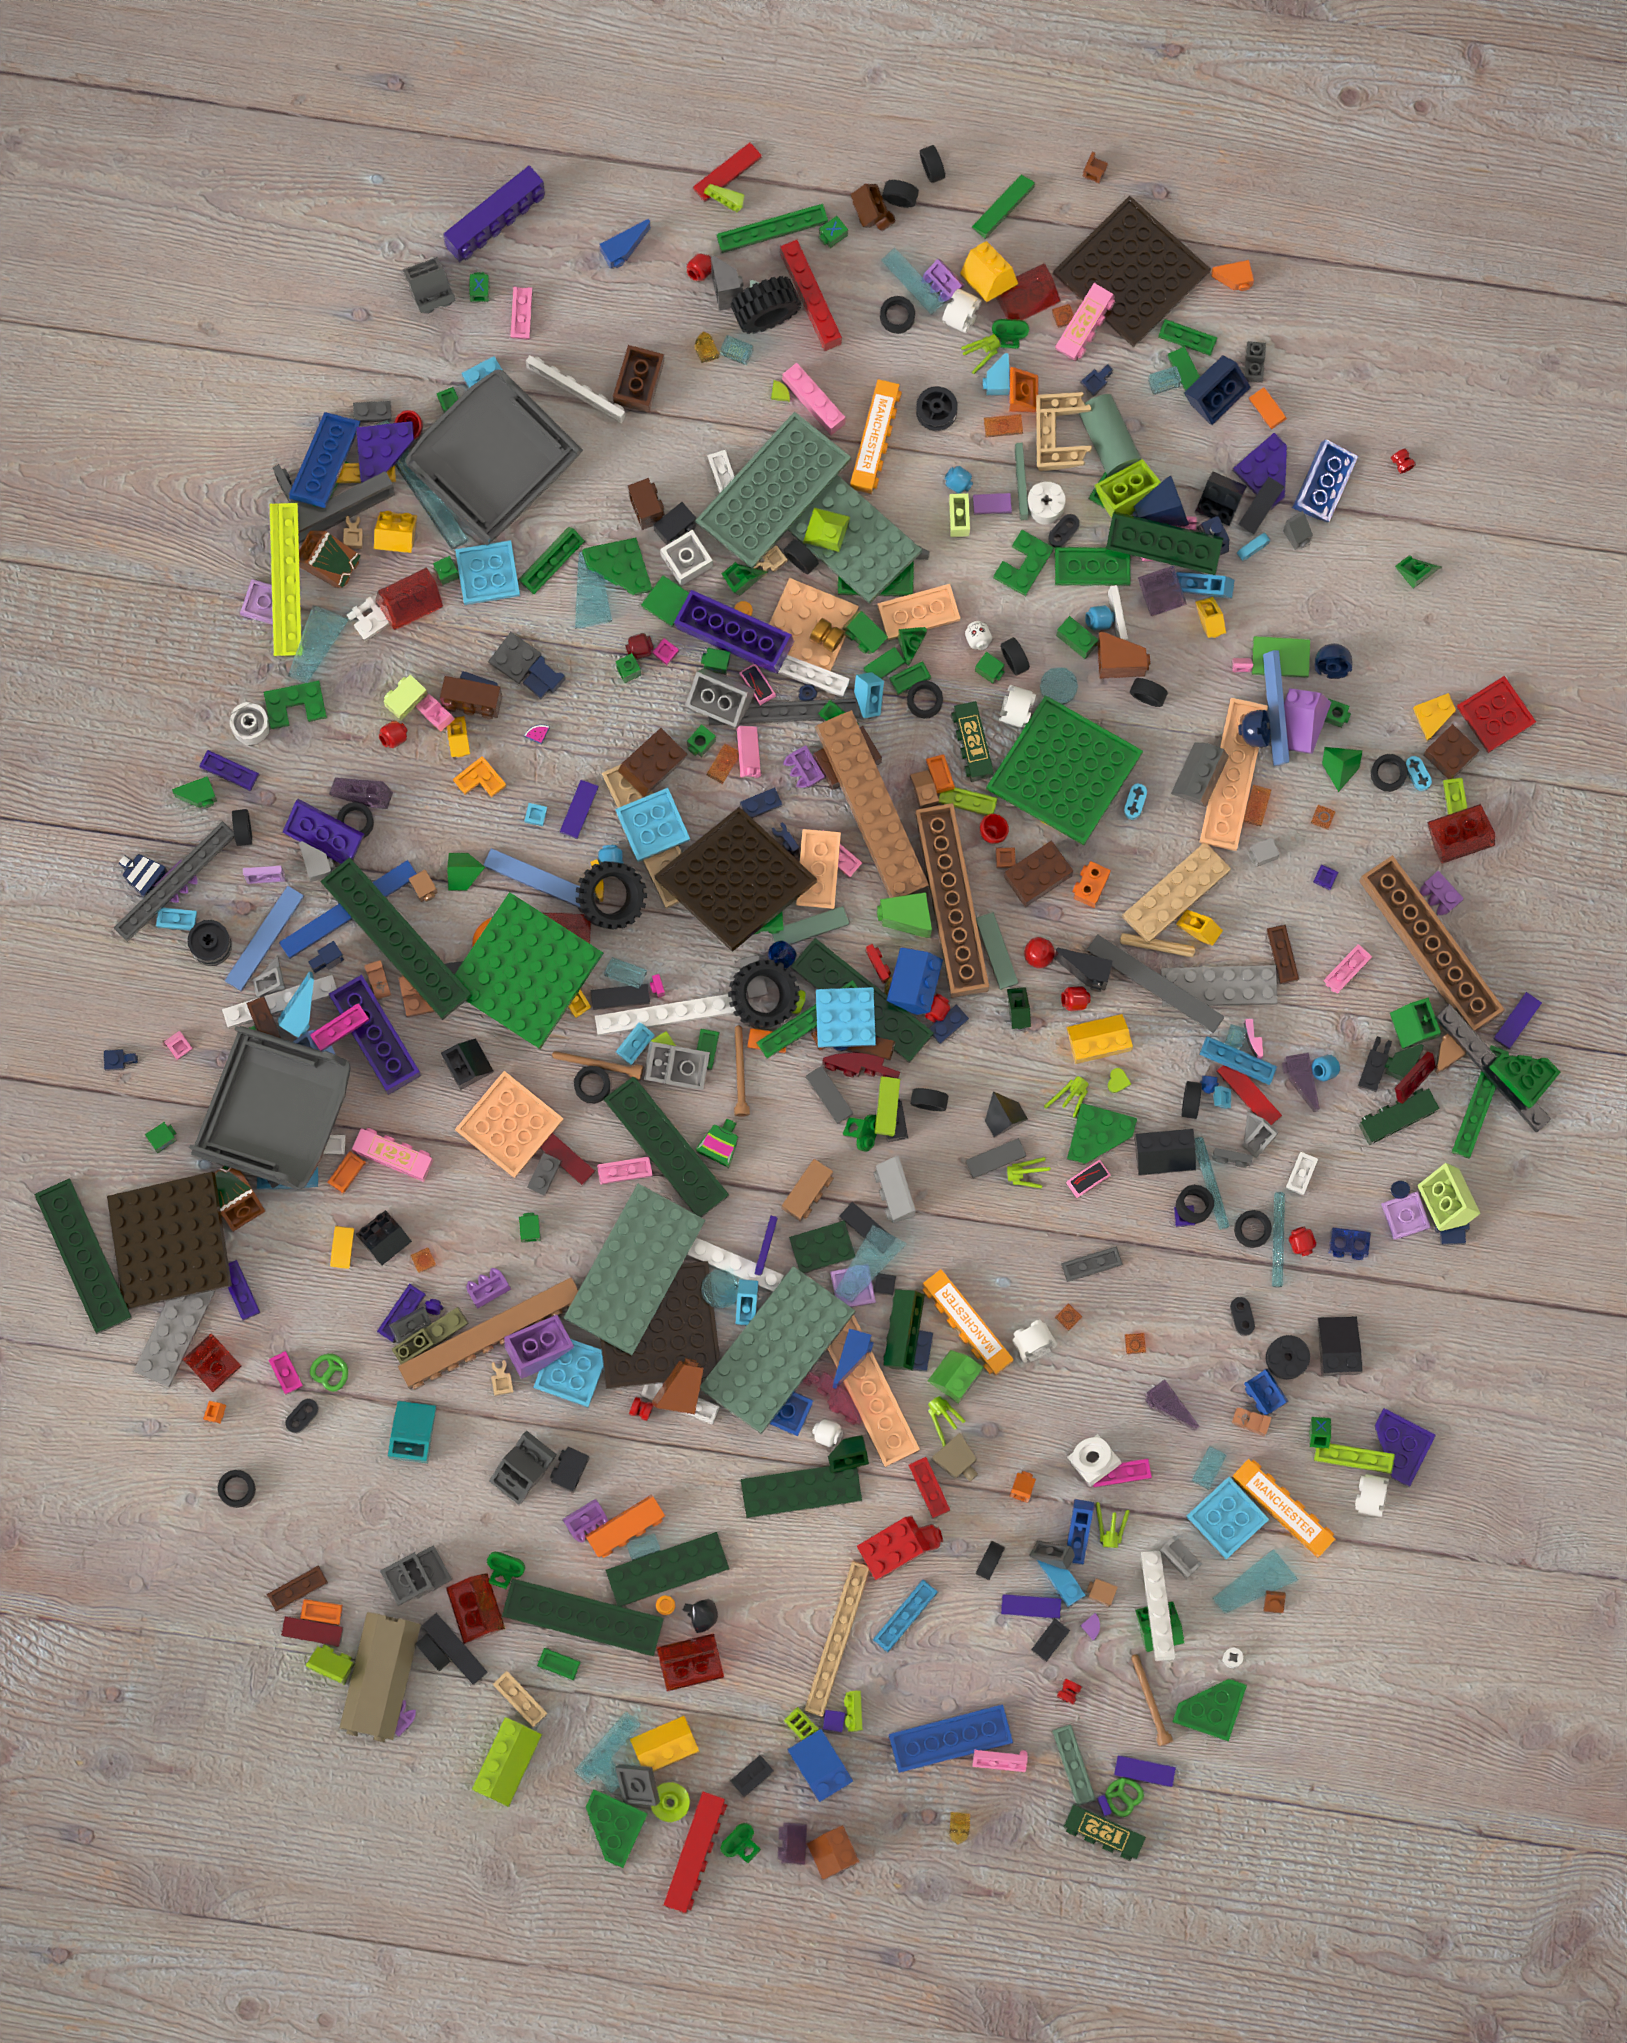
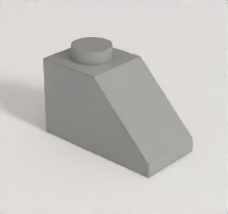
M298 842L311 882L325 878L332 872L331 870L335 869L332 859H328L326 853L304 842Z

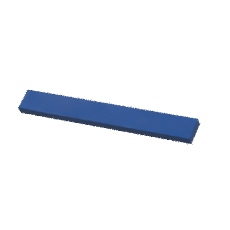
M407 860L372 883L385 897H388L410 883L409 878L417 873ZM338 904L280 941L279 944L289 959L352 920V918Z

